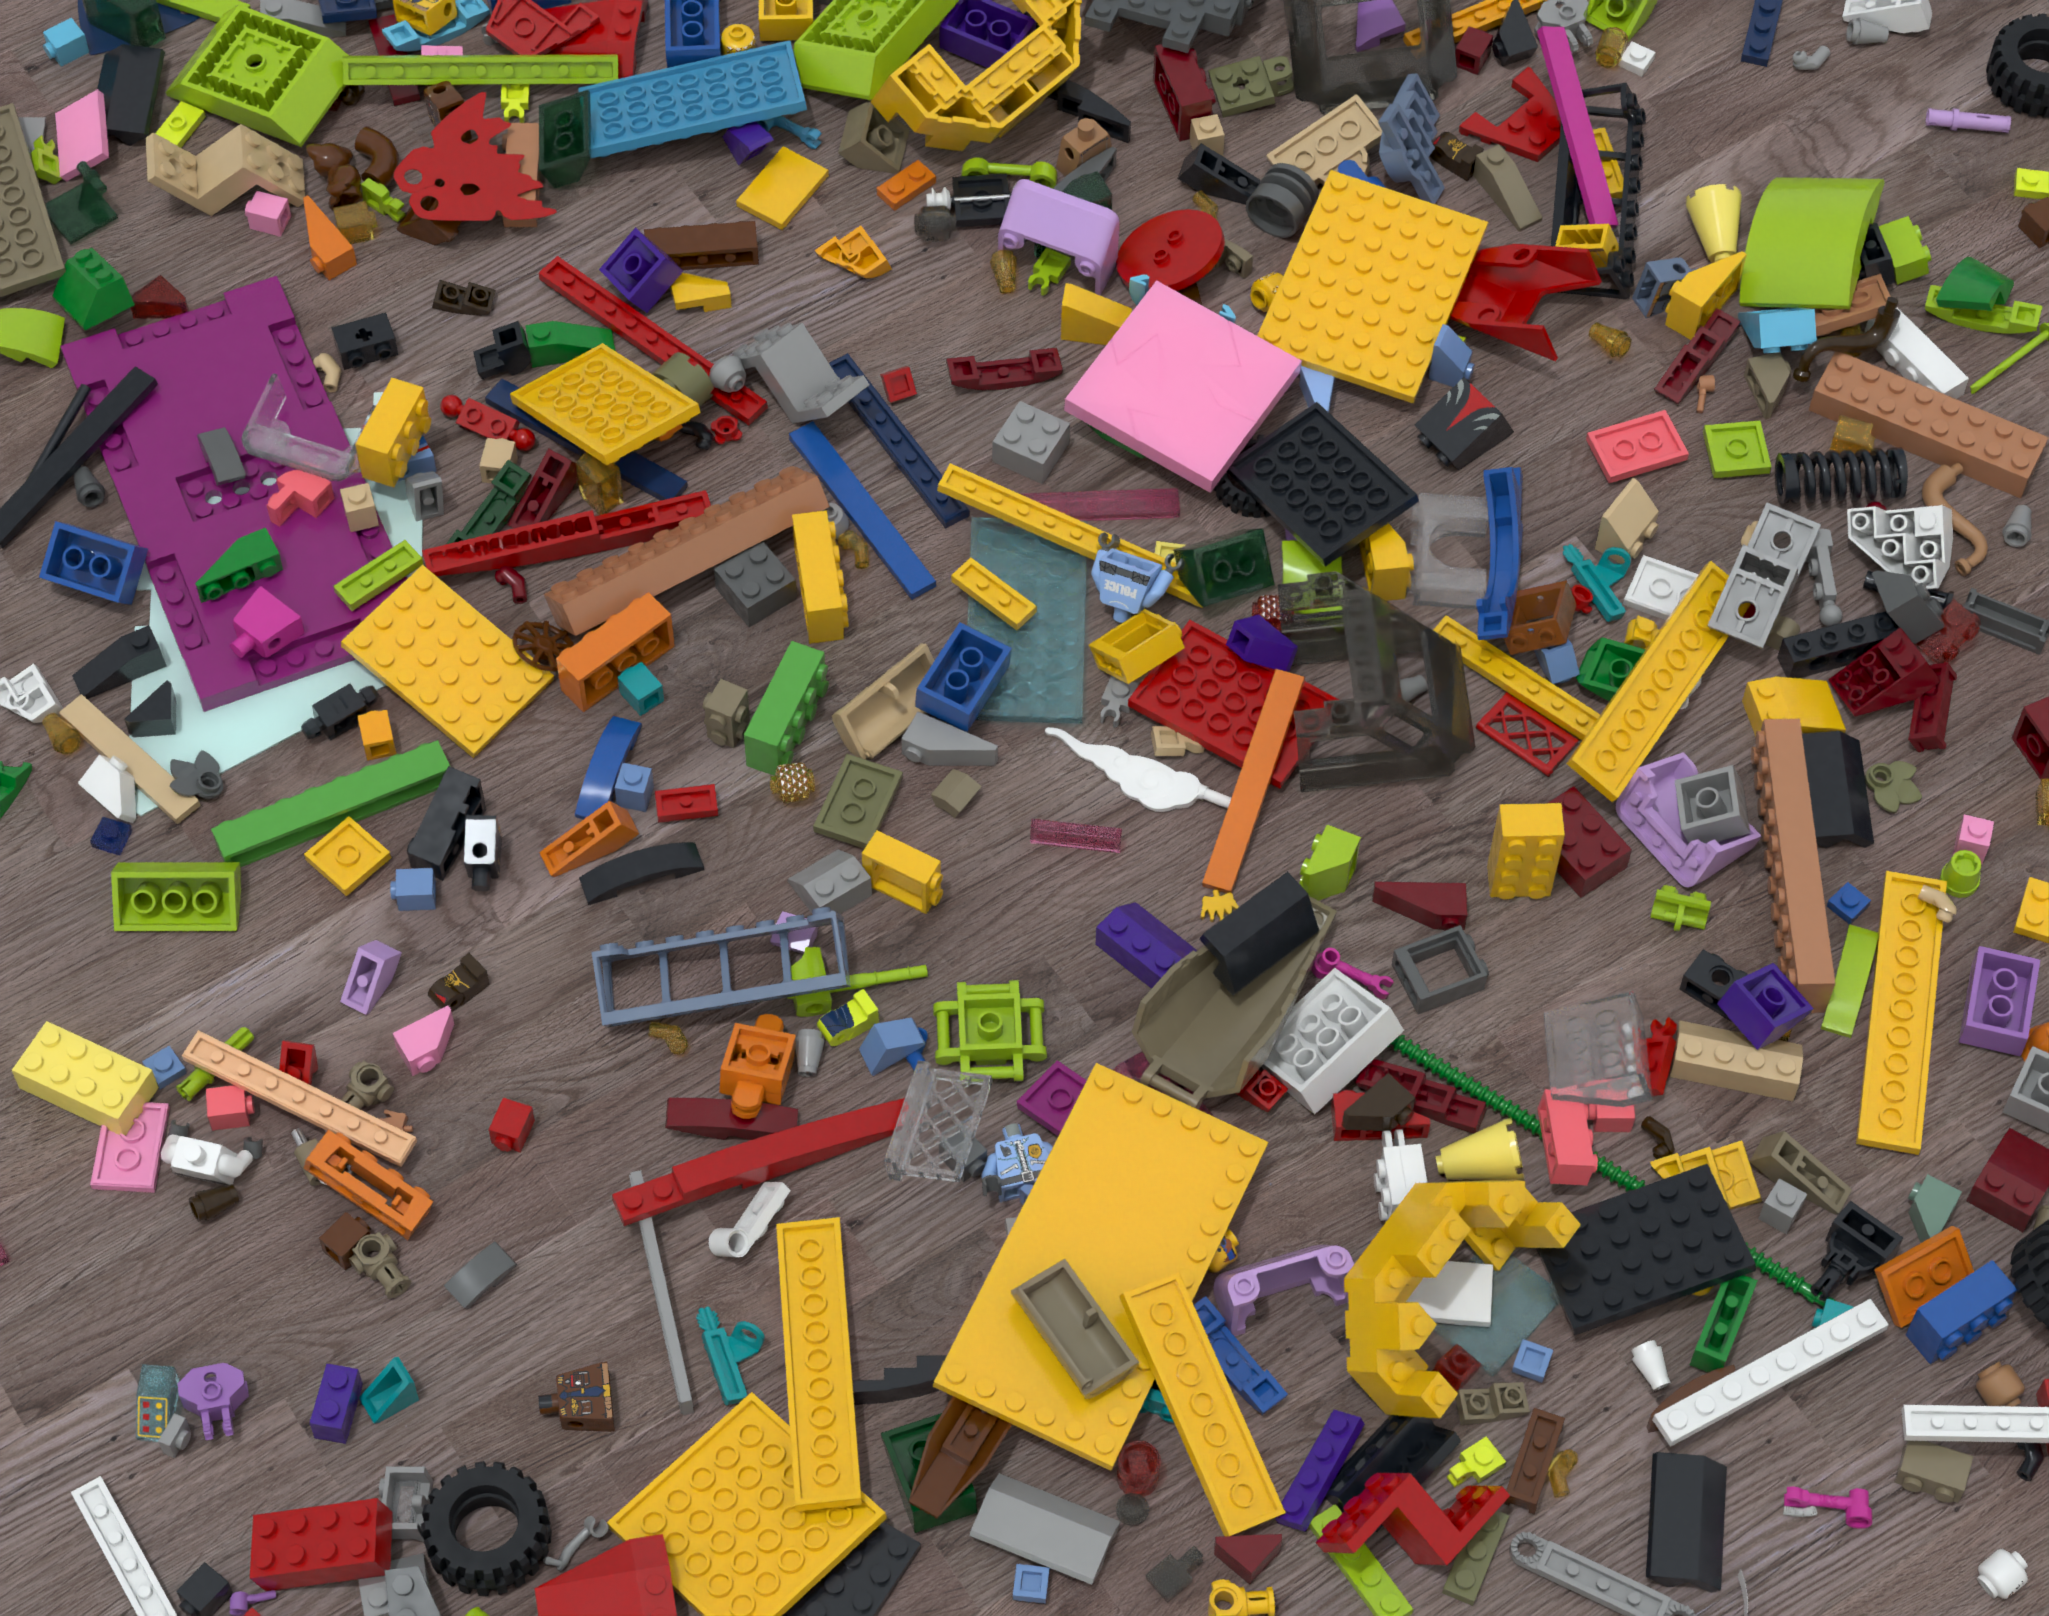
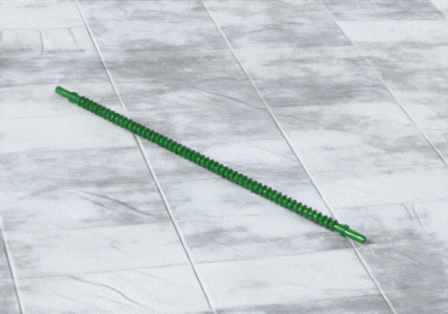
M1405 1035L1398 1036L1387 1046L1392 1045L1395 1052L1400 1050L1401 1055H1408L1410 1061L1415 1059L1418 1066L1423 1064L1424 1070L1430 1068L1433 1075L1438 1073L1440 1079L1446 1078L1448 1084L1453 1082L1456 1089L1461 1087L1463 1093L1469 1092L1471 1098L1476 1096L1477 1100L1486 1102L1487 1107L1492 1106L1494 1112L1501 1111L1500 1115L1502 1117L1508 1115V1119L1516 1120L1517 1126L1524 1125L1525 1131L1531 1129L1533 1136L1539 1134V1139L1543 1140L1540 1122L1535 1119V1114L1528 1115L1527 1109L1520 1110V1105H1512L1513 1101L1511 1099L1505 1101V1096H1497L1496 1090L1490 1092L1488 1085L1482 1087V1082H1474L1473 1076L1467 1078L1466 1072L1459 1073V1068H1451L1450 1062L1444 1064L1443 1058H1435V1053L1429 1055L1427 1048L1421 1050L1420 1044L1413 1045L1412 1039L1406 1041ZM1597 1151L1593 1153L1598 1158L1596 1173L1601 1172L1602 1178L1608 1176L1611 1183L1614 1181L1618 1182L1617 1186L1619 1188L1625 1186L1626 1192L1646 1186L1645 1180L1640 1182L1637 1180V1175L1631 1177L1628 1170L1623 1172L1620 1165L1614 1167L1613 1161L1608 1163L1605 1161V1156L1600 1158ZM1756 1247L1748 1248L1756 1263V1268L1761 1269V1274L1768 1273L1769 1279L1773 1277L1777 1279V1284L1783 1282L1785 1289L1791 1287L1794 1294L1799 1292L1812 1304L1815 1302L1822 1307L1824 1306L1826 1301L1819 1299L1822 1290L1817 1296H1814L1810 1290L1812 1285L1804 1281V1276L1798 1278L1795 1271L1789 1273L1788 1267L1783 1269L1780 1267V1262L1773 1263L1772 1257L1765 1258L1764 1252L1758 1254Z

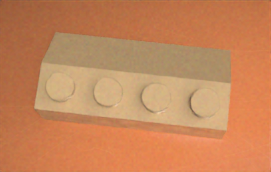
M1679 1020L1670 1077L1794 1101L1800 1083L1803 1049L1801 1044L1777 1040L1757 1050L1741 1032Z

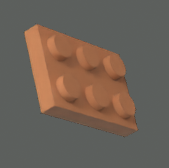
M1881 274L1857 281L1850 309H1806H1815L1816 337L1825 336L1833 331L1854 327L1861 322L1876 318L1879 307L1885 306L1887 298L1891 296Z

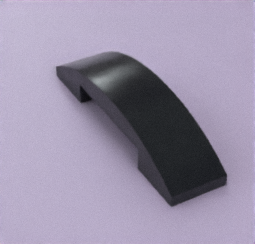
M695 842L670 843L637 850L612 859L579 877L588 905H592L617 897V890L673 873L675 879L704 871V865Z

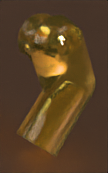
M1198 191L1193 196L1192 201L1201 208V211L1212 215L1217 220L1219 210L1217 204L1203 191Z
M847 530L844 534H841L838 537V543L841 547L843 546V549L851 548L854 551L855 567L858 569L869 567L867 542L852 530Z
M658 1022L650 1023L649 1037L664 1039L669 1050L676 1055H680L687 1050L688 1040L680 1027Z
M1572 1449L1560 1451L1551 1461L1547 1474L1555 1498L1565 1497L1570 1494L1566 1477L1578 1463V1455Z

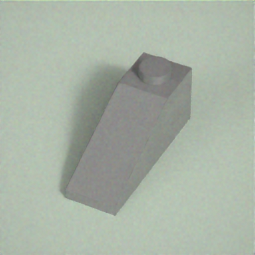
M260 0V12L325 37L346 36V21L323 24L318 5L298 0Z
M920 712L916 713L901 739L902 754L913 762H921L928 766H995L998 762V745Z

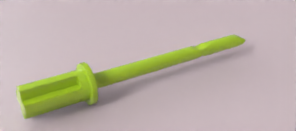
M2042 323L2039 326V335L1970 386L1971 394L1980 390L2043 341L2047 340L2049 342V323Z

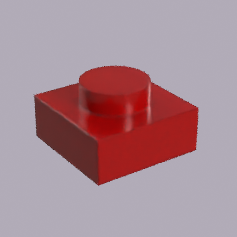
M904 366L880 374L888 402L891 403L917 394L910 367Z

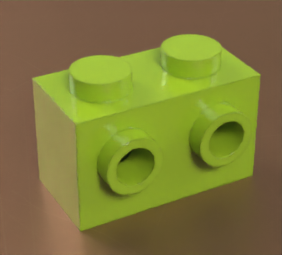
M1909 216L1878 226L1892 257L1897 284L1929 274L1928 262L1932 261L1930 251L1927 245H1921V231L1918 225H1912Z

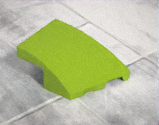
M0 309V354L21 363L26 358L53 368L58 364L65 318L36 309Z
M1298 540L1282 541L1283 574L1281 586L1282 595L1285 596L1282 602L1283 604L1287 603L1285 604V609L1295 614H1303L1306 618L1313 621L1319 619L1332 624L1336 630H1343L1341 556L1325 567Z

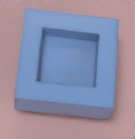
M170 1046L142 1061L145 1067L152 1069L159 1089L187 1074L184 1065Z
M1523 1339L1512 1372L1542 1383L1553 1349Z
M1016 1564L1013 1600L1046 1604L1050 1568Z

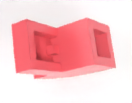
M303 469L289 471L276 479L279 492L270 497L267 509L270 521L279 527L298 507L317 518L335 499L332 484L329 480L313 471Z

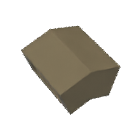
M952 769L932 792L931 796L936 807L945 810L952 817L956 818L982 786L968 774Z

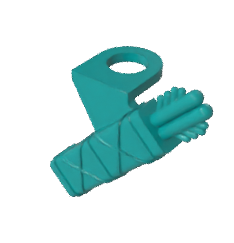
M1572 544L1563 546V555L1568 562L1573 563L1571 568L1573 575L1576 576V579L1582 586L1590 590L1593 595L1592 602L1599 609L1603 618L1607 622L1621 619L1626 610L1610 586L1625 576L1631 564L1630 554L1618 547L1608 548L1602 554L1597 566H1595L1590 559L1583 561L1584 555H1582V552H1579L1580 550L1577 547L1574 548ZM1610 555H1619L1623 557L1625 562L1623 564H1614L1608 557Z
M709 1306L705 1307V1309L701 1307L698 1310L699 1314H697L696 1319L698 1320L697 1323L700 1324L699 1327L705 1330L701 1336L702 1343L710 1360L712 1372L716 1378L720 1395H722V1401H724L725 1405L740 1403L747 1396V1390L743 1384L737 1364L759 1353L765 1340V1335L756 1325L740 1321L734 1327L731 1336H727L724 1327L717 1328L720 1324V1321H718L719 1317H716L717 1313L711 1311ZM742 1329L751 1331L757 1338L748 1337Z

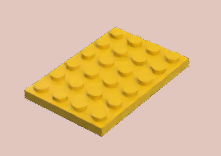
M603 343L510 393L514 405L605 465L617 462L626 454L640 449L644 444L665 435L669 430L688 422L691 418L701 413L697 402Z
M421 565L341 641L343 649L472 758L481 752L554 680V675L550 671L537 669L523 661L516 653L512 639L424 565ZM526 651L522 652L527 658L533 660V657Z

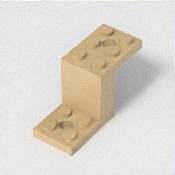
M242 124L235 127L197 156L155 133L146 137L148 182L210 216H213L256 184L279 197L287 198L288 202L296 207L304 204L303 159Z

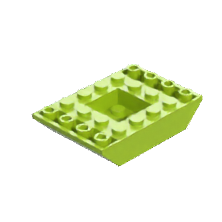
M833 0L794 43L793 53L802 88L872 100L887 78L909 59L959 0Z
M237 5L222 15L165 93L171 98L302 147L346 85H343V56L349 55L328 37L245 6ZM262 62L257 67H250L252 63Z

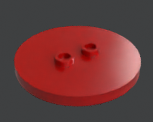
M1191 209L1167 212L1143 223L1126 238L1118 251V258L1116 260L1117 271L1128 288L1131 277L1145 274L1150 276L1149 289L1157 280L1169 288L1179 291L1199 281L1213 269L1223 253L1225 237L1218 221L1206 212Z

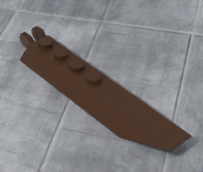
M953 1396L927 1437L908 1503L938 1518L984 1471L1013 1424Z

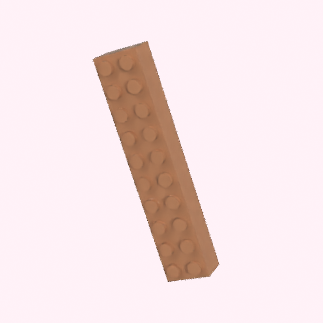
M787 467L779 472V476L771 480H761L754 484L753 489L747 492L742 491L729 497L730 501L722 505L715 504L709 506L704 510V514L696 518L688 517L678 523V527L670 531L662 530L653 536L654 539L646 543H636L628 548V552L620 556L614 555L602 561L603 565L595 569H584L576 575L577 578L569 582L562 581L554 584L551 587V591L545 593L544 596L557 626L577 636L603 623L610 616L620 613L634 599L641 598L648 592L654 597L793 526V514L817 512L829 508V503L818 476L798 467Z
M1764 719L1761 731L1756 732V747L1751 748V762L1757 765V772L1754 775L1755 790H1760L1761 797L1758 798L1757 809L1758 815L1763 816L1764 824L1761 825V840L1767 844V850L1764 852L1765 868H1770L1771 875L1768 877L1767 888L1768 893L1773 894L1774 903L1771 904V919L1777 922V929L1774 932V943L1776 948H1780L1781 956L1778 957V968L1814 1008L1811 1013H1825L1836 983L1800 719Z

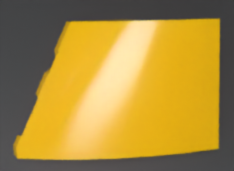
M1742 1140L1714 1150L1707 1147L1682 1156L1675 1153L1650 1162L1652 1168L1663 1179L1708 1164L1729 1209L1762 1202Z

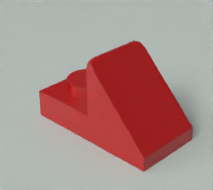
M283 1040L279 1070L311 1085L312 1075L318 1071L314 1044Z

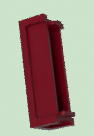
M1948 662L1930 665L1941 682L1914 701L1908 740L1917 752H1924V749H1946L1944 739L1953 682L1957 680V674Z

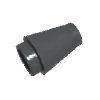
M81 466L73 474L77 500L86 507H96L103 502L105 489L88 467Z

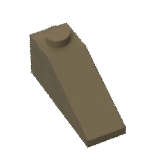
M1500 144L1477 154L1473 173L1474 178L1516 229L1520 232L1541 222L1543 217L1515 162Z
M1785 1131L1763 1137L1749 1161L1771 1181L1777 1183L1778 1179L1787 1182L1807 1194L1806 1200L1834 1215L1840 1213L1852 1191L1846 1183Z

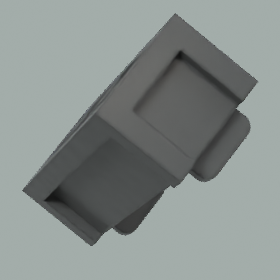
M1970 589L1965 605H1963L1958 617V623L2040 655L2049 635V619H2043L1976 592L1977 589Z

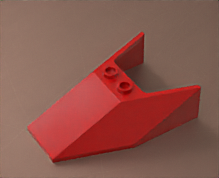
M1509 244L1480 249L1477 251L1450 319L1556 362L1558 356L1544 325L1526 323L1544 295L1597 286L1601 284L1602 280L1589 249L1529 244Z

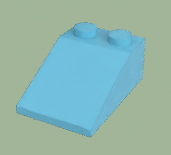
M1783 308L1738 313V319L1741 321L1753 347L1763 348V353L1780 352V347L1791 346V351L1805 350L1808 344L1817 340L1815 309Z

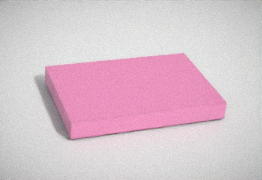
M97 89L55 113L59 170L62 179L67 182L109 158L105 102L102 92Z
M146 1102L138 1119L134 1118V1124L126 1136L121 1133L118 1135L108 1130L106 1126L101 1125L90 1184L92 1189L155 1193L161 1151L170 1110L168 1103Z

